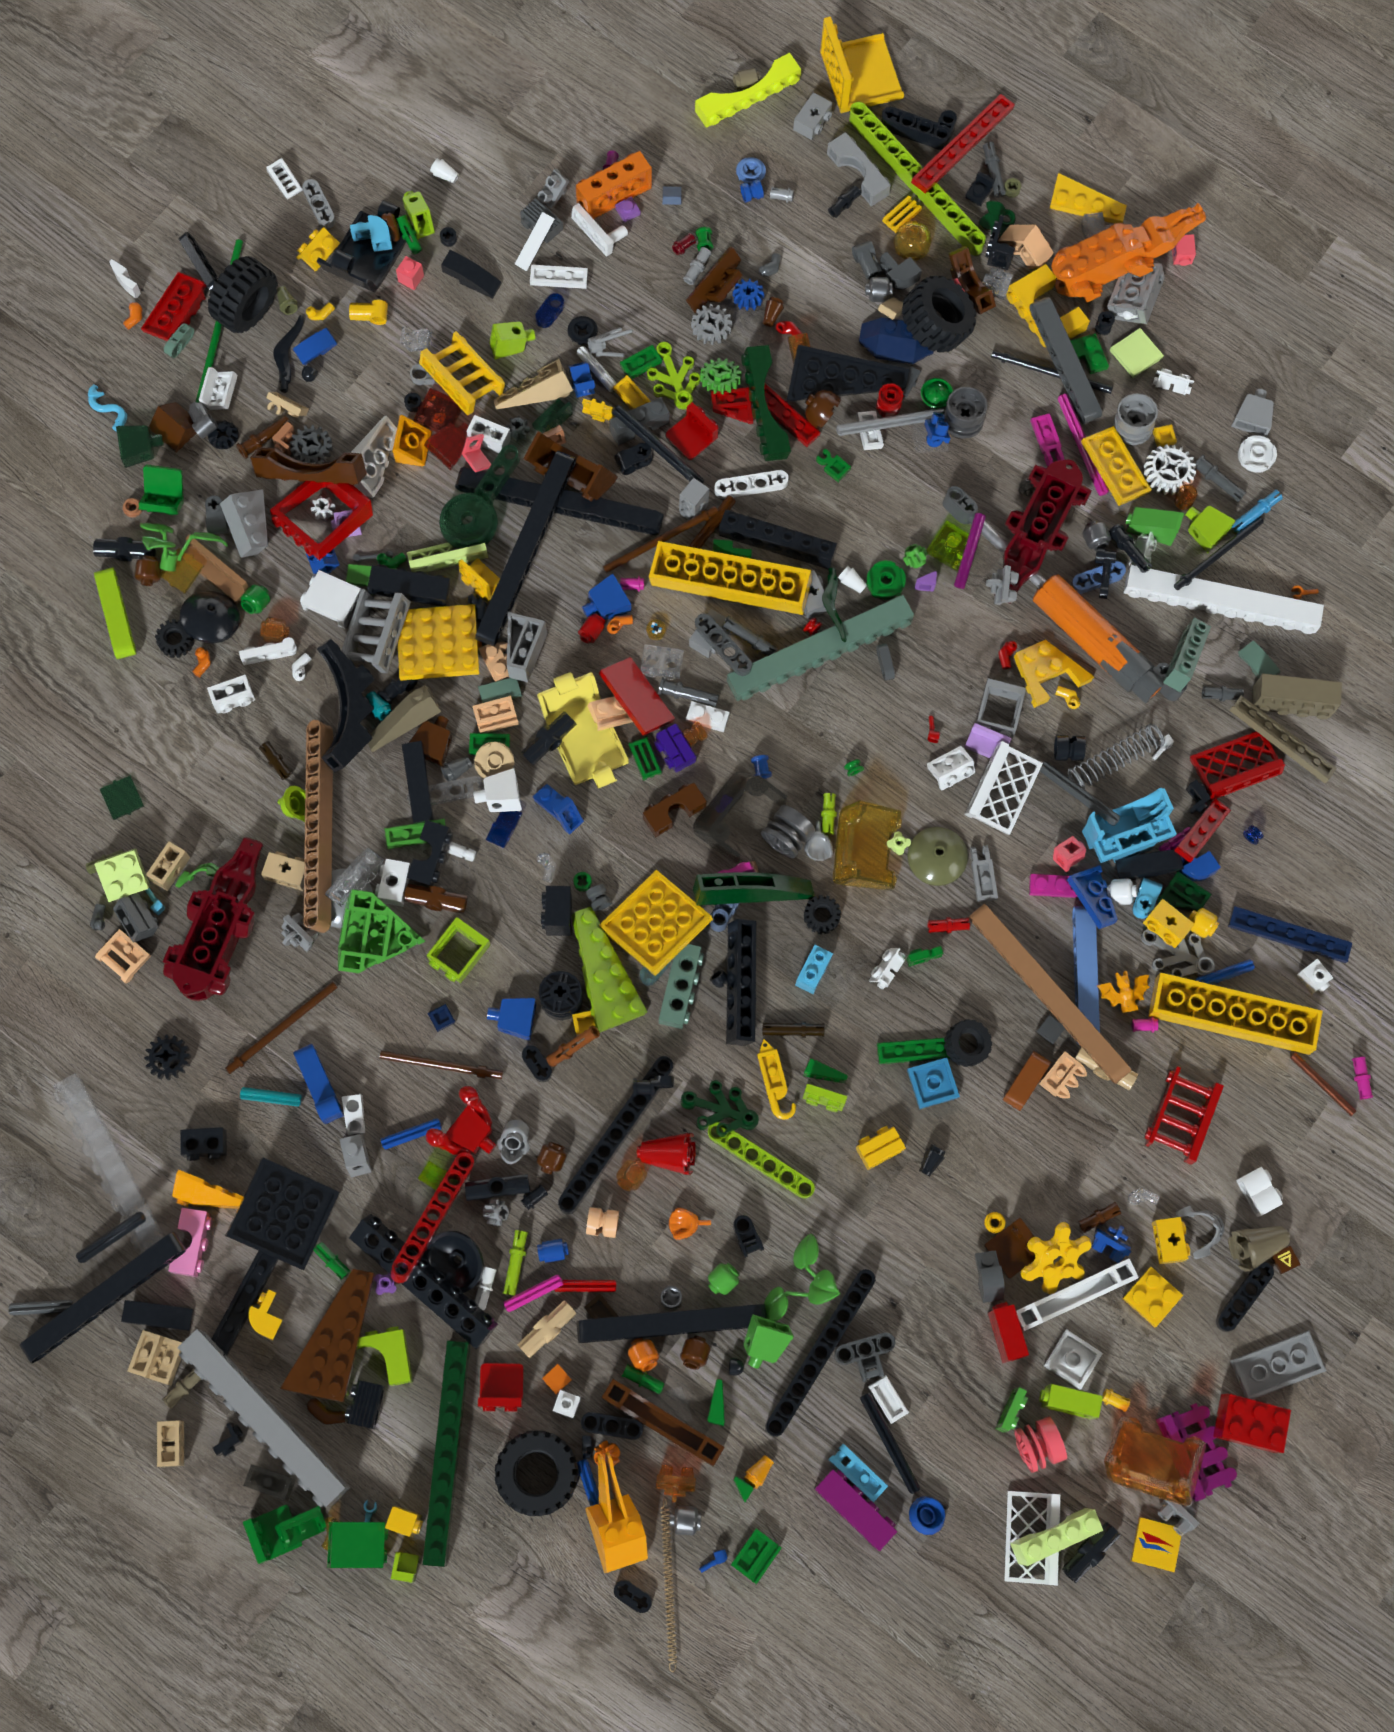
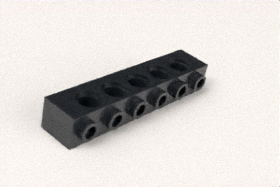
M726 509L719 526V536L826 569H830L836 552L837 543Z
M736 919L728 924L726 1044L746 1046L755 1042L757 921Z

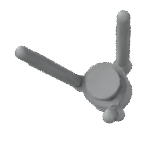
M619 327L599 336L588 338L590 353H595L596 357H624V353L603 352V349H606L605 341L632 333L633 330L622 331V328Z

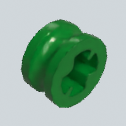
M859 759L853 760L844 766V769L848 771V777L864 770V767L860 766L861 761Z
M579 872L573 879L576 890L585 892L590 889L592 881L588 873ZM583 877L586 878L587 885L584 886L582 884V886H579L578 879L582 878L583 880Z

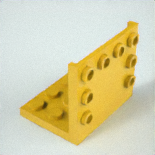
M831 16L824 18L820 53L840 113L849 112L851 105L855 102H863L867 107L904 99V92L900 87L884 40V34L881 33L842 42L841 39H838L836 23L833 24Z

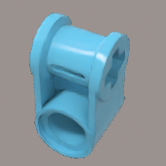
M1144 877L1142 878L1138 888V897H1136L1132 908L1133 914L1137 918L1144 919L1149 916L1155 907L1163 884Z

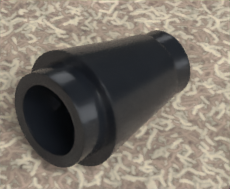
M931 1144L926 1149L919 1171L930 1177L945 1159L944 1155L946 1152Z

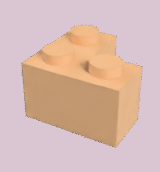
M1009 225L998 240L999 244L1006 243L1014 247L1013 255H1020L1028 269L1042 267L1054 253L1037 225Z

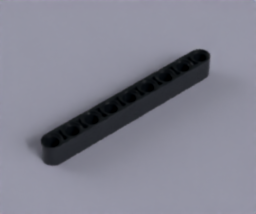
M667 1056L659 1057L642 1080H650L656 1076H671L673 1072L672 1060ZM661 1063H667L670 1068L668 1071L663 1072L659 1070L658 1066ZM662 1088L654 1089V1097H651V1095H637V1097L642 1096L646 1099L644 1105H637L634 1102L637 1097H633V1094L560 1196L558 1205L562 1213L570 1215L578 1209ZM626 1113H631L634 1116V1120L627 1123L622 1119ZM614 1130H619L622 1133V1137L614 1140L610 1136ZM603 1147H607L610 1150V1154L606 1157H602L598 1153ZM589 1165H596L598 1171L595 1174H589L586 1171ZM579 1181L586 1184V1188L581 1192L574 1189L575 1184ZM571 1199L574 1201V1205L570 1209H565L562 1206L563 1201Z
M172 1232L163 1237L21 1342L19 1346L29 1362L32 1364L45 1357L184 1254L186 1248L177 1234Z
M861 1270L854 1278L767 1420L765 1430L769 1436L778 1437L782 1435L872 1289L876 1279L871 1270ZM866 1274L870 1277L871 1282L869 1285H863L860 1282L861 1275ZM852 1292L857 1293L860 1297L859 1303H851L848 1297L849 1294ZM846 1311L849 1315L848 1321H840L837 1317L838 1312ZM834 1329L837 1332V1339H828L826 1331ZM817 1347H822L826 1350L825 1358L820 1359L816 1357L815 1349ZM810 1365L815 1369L813 1377H807L804 1374L803 1369L805 1366ZM794 1384H801L803 1386L804 1392L802 1395L797 1396L793 1393L792 1387ZM788 1402L792 1405V1412L790 1414H784L781 1411L782 1403ZM772 1421L780 1423V1432L773 1433L770 1431L769 1425Z
M765 1304L579 1320L576 1321L578 1343L747 1329L752 1315L767 1319Z

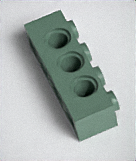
M1195 617L1182 632L1164 678V684L1178 692H1181L1193 676L1211 626Z
M688 944L673 958L659 1016V1024L683 1029L684 1024H688L690 1012H687L689 1004H693L695 996L692 988L693 984H698L700 975L696 971L698 965L702 966L704 958L700 946ZM685 962H689L692 965V968L690 970H684L682 969L681 965ZM679 982H685L688 987L680 990L676 985ZM680 1001L683 1007L676 1010L672 1007V1003Z

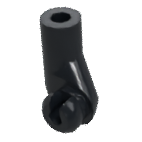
M471 594L468 597V602L475 604L477 611L476 621L481 622L487 609V603L479 595Z

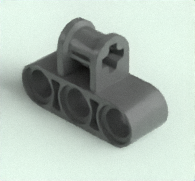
M881 1333L843 1344L835 1350L834 1359L840 1365L857 1362L863 1382L876 1376L884 1377L879 1355L893 1350L896 1344L895 1338L890 1333ZM882 1337L890 1340L891 1345L888 1349L880 1346V1339ZM866 1343L869 1345L870 1353L868 1355L860 1353V1344ZM841 1349L849 1351L850 1357L847 1361L839 1358L838 1353Z

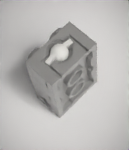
M1153 263V271L1142 277L1131 273L1118 277L1107 305L1109 312L1114 315L1115 320L1142 324L1148 323L1165 279L1162 264Z

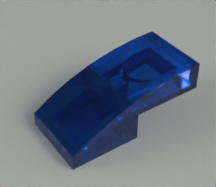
M519 811L500 812L488 833L486 841L505 848L523 814Z

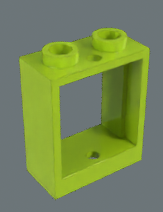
M456 917L427 954L428 964L437 971L439 969L443 970L446 973L445 976L450 981L462 983L491 946L490 941ZM457 931L479 946V949L459 974L437 958Z
M1054 1384L1047 1385L1040 1391L1039 1402H1042L1041 1408L1091 1420L1100 1416L1103 1399L1101 1395Z

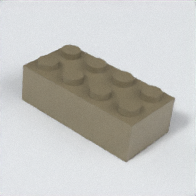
M1262 673L1252 687V704L1264 713L1271 711L1277 712L1279 715H1288L1290 713L1297 714L1299 717L1317 716L1318 719H1328L1341 705L1342 682Z

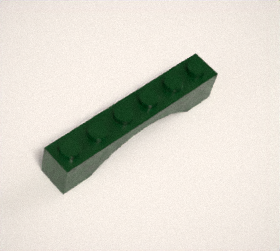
M769 345L747 347L741 356V361L746 369L745 381L749 384L750 388L749 400L753 402L752 415L757 422L756 434L757 437H760L761 441L760 453L764 455L765 461L787 459L791 453L788 434L773 419L765 400V378L773 363Z

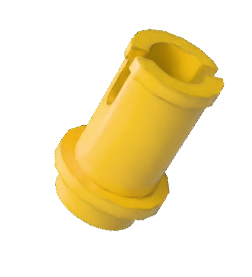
M1105 1389L1102 1395V1401L1105 1405L1110 1404L1124 1412L1127 1411L1131 1399L1115 1393L1113 1389Z

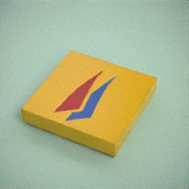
M1139 1517L1130 1561L1175 1572L1181 1536L1173 1529L1174 1526Z

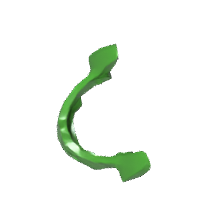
M213 863L200 865L191 873L184 871L178 878L175 886L178 888L182 887L188 881H192L200 871H206L208 876L214 877L219 867Z

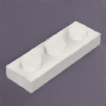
M531 265L530 285L586 289L588 268Z

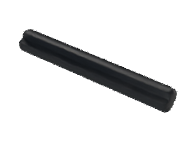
M136 1212L76 1254L78 1262H87L146 1221L144 1213Z

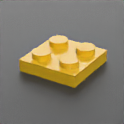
M1149 1267L1122 1299L1155 1328L1183 1295L1155 1269Z

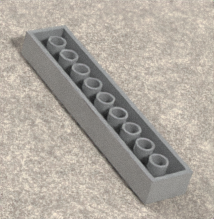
M196 1329L177 1347L181 1351L179 1356L187 1364L190 1363L196 1367L194 1372L202 1380L205 1379L211 1383L208 1387L216 1395L225 1398L223 1403L229 1410L237 1411L240 1414L238 1417L240 1422L245 1427L253 1428L254 1432L252 1434L260 1443L263 1442L269 1446L268 1452L275 1459L278 1458L284 1462L282 1467L290 1475L293 1474L299 1478L297 1483L305 1491L308 1490L314 1494L312 1499L320 1507H332L350 1489L346 1482L226 1354L224 1355V1352L212 1341L206 1332Z

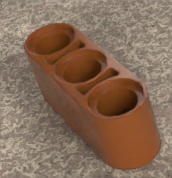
M1033 1051L1002 1100L1021 1111L1050 1066L1051 1061Z

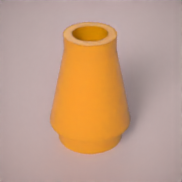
M763 1455L758 1462L745 1472L744 1480L757 1489L763 1485L774 1462L766 1455Z

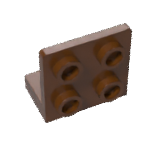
M1021 1218L984 1244L987 1251L996 1250L999 1265L1008 1279H1011L1035 1259V1253L1027 1248L1028 1241L1035 1236Z

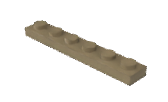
M1242 695L1229 710L1323 783H1326L1337 769Z

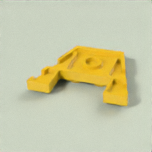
M1046 639L1018 651L1014 655L1020 675L1027 684V693L1031 694L1033 699L1031 703L1034 708L1048 702L1050 696L1040 685L1041 683L1067 673L1079 688L1092 682L1094 678L1092 674Z

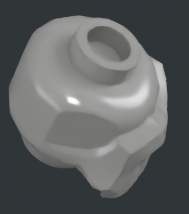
M511 1120L506 1123L502 1135L497 1141L498 1148L501 1150L500 1155L507 1164L518 1162L522 1155L526 1154L530 1149L528 1140L529 1127L523 1121Z

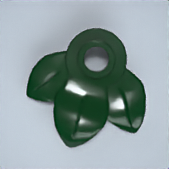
M988 201L986 202L988 213L978 223L984 229L991 230L992 234L994 223L999 221L1000 215L1009 217V222L1003 220L999 234L1000 238L1009 225H1014L1016 216L1012 210L1005 209L1001 202Z

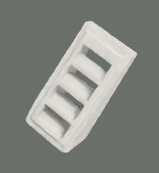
M283 158L266 167L267 172L287 200L303 191ZM283 168L284 171L280 172L277 175L275 174L276 171ZM285 174L288 175L286 178L282 179L281 181L278 179V178L282 177V176L285 175ZM289 180L292 181L291 183H289V184L286 185V186H283V185H282V184H284L285 182H287V181H289ZM295 185L296 189L292 190L289 193L286 191L287 189Z

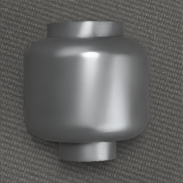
M872 277L869 284L865 286V295H869L871 302H885L892 298L893 284L889 282L887 277Z
M1096 520L1089 522L1082 533L1087 546L1097 551V548H1106L1111 540L1106 524Z
M677 1506L675 1513L670 1514V1526H674V1532L678 1535L693 1536L697 1530L700 1531L701 1513H698L696 1507Z

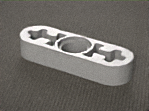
M313 179L306 180L302 185V189L319 225L325 229L332 228L335 225L334 213L318 182ZM309 187H312L314 189L315 195H312V192L309 189ZM316 201L324 202L322 207H315L314 203ZM325 212V214H326L327 218L329 219V221H326V220L323 218V214H322V213Z

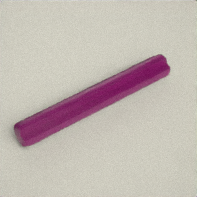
M975 513L954 583V586L959 589H964L986 518L982 513Z

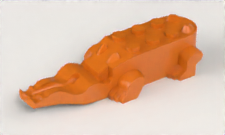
M1197 203L1193 208L1181 209L1164 217L1152 216L1146 219L1140 227L1135 228L1131 224L1116 223L1110 228L1073 246L1060 249L1056 253L1051 265L1053 274L1057 278L1055 283L1056 291L1067 297H1084L1088 303L1102 296V285L1120 276L1131 273L1142 277L1152 272L1154 258L1172 250L1186 233L1206 220L1203 208Z

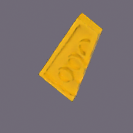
M1058 173L1050 209L1113 224L1123 223L1127 205Z

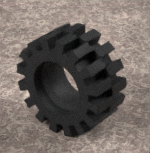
M172 619V623L169 620L165 621L166 625L164 626L162 623L160 625L161 629L157 628L155 638L158 647L164 655H169L170 658H174V655L180 658L182 653L185 656L187 654L186 650L191 651L190 645L193 646L194 638L186 633L180 620L177 622L176 619ZM180 633L182 635L181 642L176 645H171L167 642L170 634Z
M819 895L818 898L815 896L812 900L808 901L804 910V922L807 923L808 928L812 929V932L815 933L817 931L818 934L825 932L827 934L838 926L841 910L839 909V904L835 903L836 900L834 898L831 900L829 899L830 896L826 895V897H823V895ZM818 908H826L830 912V918L827 921L821 922L815 918L814 913Z

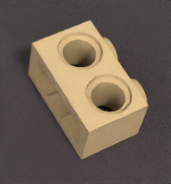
M184 1421L157 1422V1467L184 1466Z

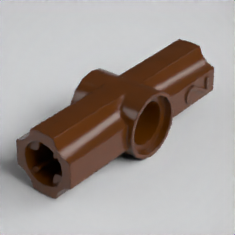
M408 884L404 894V902L423 905L434 911L447 910L462 914L466 910L468 900L466 895L447 892V890L436 886L427 888Z

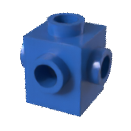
M334 549L320 561L314 555H307L313 574H317L318 570L330 574L340 565Z

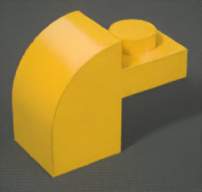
M267 1289L266 1293H261L256 1303L260 1305L259 1308L249 1307L248 1320L253 1330L273 1340L282 1320L267 1313L276 1295L275 1292Z

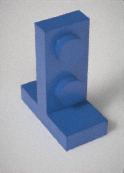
M548 784L543 786L533 796L534 801L557 819L569 835L584 822L573 800L568 796L564 798Z

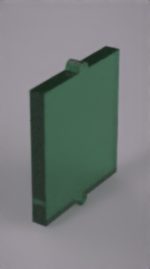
M131 776L119 781L114 780L112 784L100 789L113 820L125 815H131L132 812L145 807Z

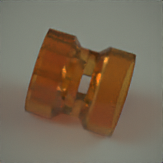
M1190 484L1181 486L1174 499L1175 505L1181 510L1190 509L1198 495L1196 488Z
M698 721L693 723L691 728H685L681 731L691 748L696 745L698 740L703 741L708 738L706 731Z

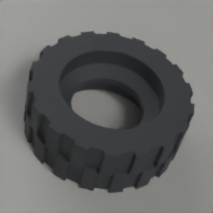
M966 1019L950 1027L946 1032V1037H944L946 1054L951 1058L950 1060L959 1066H975L987 1059L988 1054L991 1053V1034H989L988 1029L981 1022H976L977 1020ZM969 1033L975 1037L977 1048L973 1053H966L961 1049L959 1045L961 1035Z

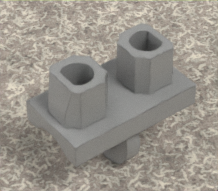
M554 169L551 175L547 177L546 184L542 191H539L537 198L542 203H546L550 208H554L561 195L566 193L569 180L562 176L558 169Z
M1005 565L1003 569H998L997 573L992 574V579L986 580V586L991 588L992 594H995L994 604L1001 605L1004 602L1012 603L1017 599V592L1010 590L1009 584H1017L1019 573L1011 571V566Z
M300 913L292 917L286 915L283 918L282 928L284 930L281 934L285 939L282 943L285 946L292 944L295 948L300 945L308 952L312 947V943L317 939L318 932L309 928L305 931L301 928L304 925V917Z
M1169 1495L1161 1502L1163 1505L1158 1511V1515L1165 1521L1174 1515L1179 1522L1173 1529L1180 1536H1183L1188 1531L1191 1532L1200 1524L1193 1517L1197 1511L1191 1506L1194 1503L1192 1498L1185 1501L1180 1496L1175 1500Z

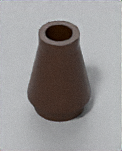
M770 297L766 301L762 322L765 326L773 327L784 309V302L779 298Z

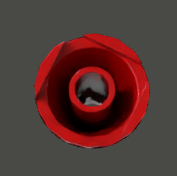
M684 1133L643 1141L641 1146L637 1147V1158H640L641 1162L684 1175H691L693 1171H689L690 1166L695 1165L696 1144L691 1142V1137H694V1134Z

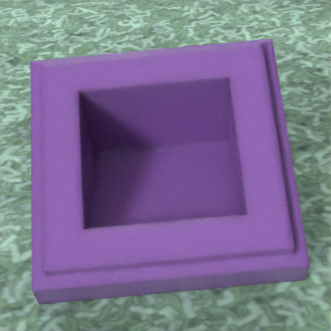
M937 571L918 578L914 589L933 592L936 585Z

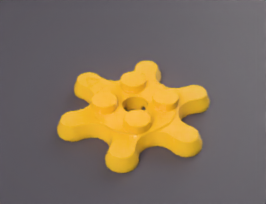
M1061 1222L1056 1226L1054 1236L1048 1241H1043L1039 1237L1031 1238L1027 1243V1248L1035 1253V1259L1030 1265L1025 1266L1021 1270V1277L1027 1281L1043 1277L1042 1290L1047 1294H1054L1057 1291L1058 1284L1062 1278L1082 1279L1085 1275L1084 1267L1078 1264L1077 1261L1081 1254L1090 1250L1092 1246L1090 1238L1081 1236L1076 1240H1070L1071 1229L1066 1222ZM1058 1256H1061L1062 1258H1060L1059 1261L1055 1262L1054 1264V1259L1058 1258Z

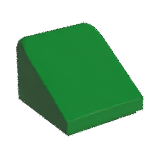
M735 1477L733 1481L745 1503L754 1489L739 1477Z

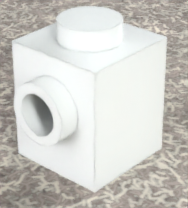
M1318 959L1297 974L1312 994L1317 990L1322 993L1331 986L1328 982L1333 979L1332 975Z

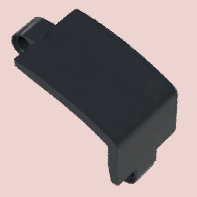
M383 200L379 205L376 216L382 218L384 213L388 214L390 212L397 219L400 214V207ZM360 211L352 225L358 222L367 223L369 214ZM349 228L329 261L326 262L318 257L317 263L323 270L367 290L376 292L400 255L406 240H403V234L399 228L400 240L392 241L393 249L374 252L371 239L353 241L351 229Z

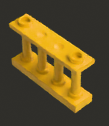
M457 331L453 332L451 345L438 353L433 354L427 348L421 351L419 364L467 416L474 412L475 400L492 390L499 396L503 394L505 383L502 377L498 376ZM455 351H458L463 356L462 359L448 367H444L439 362V360ZM467 364H470L476 370L461 380H456L451 375ZM479 377H482L488 383L472 394L463 388Z

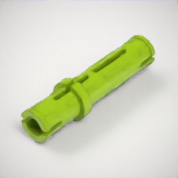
M515 1230L512 1249L509 1250L511 1256L503 1294L516 1295L523 1256H526L524 1250L528 1232Z

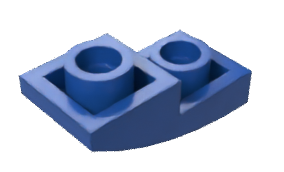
M325 328L298 344L293 350L302 364L307 365L320 354L324 355L338 343L328 328Z

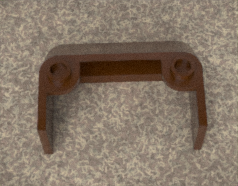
M539 431L523 458L535 466L534 471L544 476L557 451L576 457V463L567 484L583 493L582 497L591 502L593 499L598 500L614 485L618 476L604 466L596 465L568 450Z

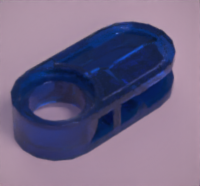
M558 293L550 294L535 314L536 323L539 327H550L564 310L565 304L562 295ZM553 300L561 302L558 307H553L550 303Z

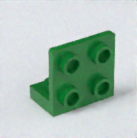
M283 1505L261 1516L243 1521L258 1564H263L303 1545L300 1542L283 1549L276 1532V1525L293 1517L288 1505Z

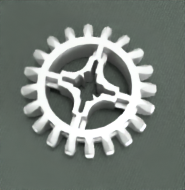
M1166 444L1164 448L1159 446L1156 450H1152L1144 464V476H1147L1146 481L1147 483L1152 482L1150 487H1157V493L1163 490L1164 495H1167L1169 491L1172 496L1175 495L1176 491L1180 494L1184 489H1188L1189 484L1193 483V477L1196 475V464L1192 463L1193 457H1188L1189 451L1183 453V448L1181 447L1178 450L1175 444L1171 448ZM1160 461L1161 468L1157 471L1155 464ZM1183 469L1184 477L1180 479L1179 471Z

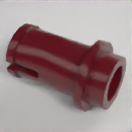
M688 233L681 240L673 243L672 250L676 255H683L686 249L696 243L693 234Z

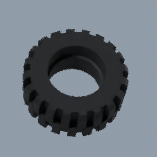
M250 256L234 260L219 275L217 282L215 281L213 285V290L210 291V299H208L209 314L233 333L247 332L251 327L257 325V322L263 318V315L269 310V306L274 301V295H276V288L278 287L275 273Z
M944 276L926 277L906 295L903 301L902 314L904 315L903 321L907 324L906 329L912 333L915 341L918 340L921 346L928 347V350L931 351L937 350V352L943 353L952 351L972 334L976 325V310L973 309L974 304L972 300L970 301L968 293L962 290L963 287L959 284L956 285L952 279H946ZM935 309L942 315L943 319L937 314Z
M541 1430L527 1431L508 1441L502 1452L498 1455V1461L495 1464L494 1470L495 1484L497 1485L498 1493L505 1503L514 1511L527 1516L549 1515L561 1509L573 1496L579 1476L577 1460L569 1445L557 1435ZM533 1452L547 1454L553 1459L557 1467L555 1484L549 1491L539 1495H533L524 1491L516 1477L519 1462L523 1457Z

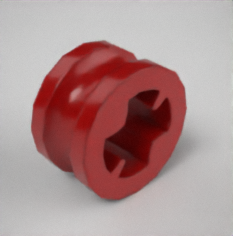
M815 617L807 623L803 630L805 633L809 632L810 637L815 635L822 626L821 622H816L817 619Z

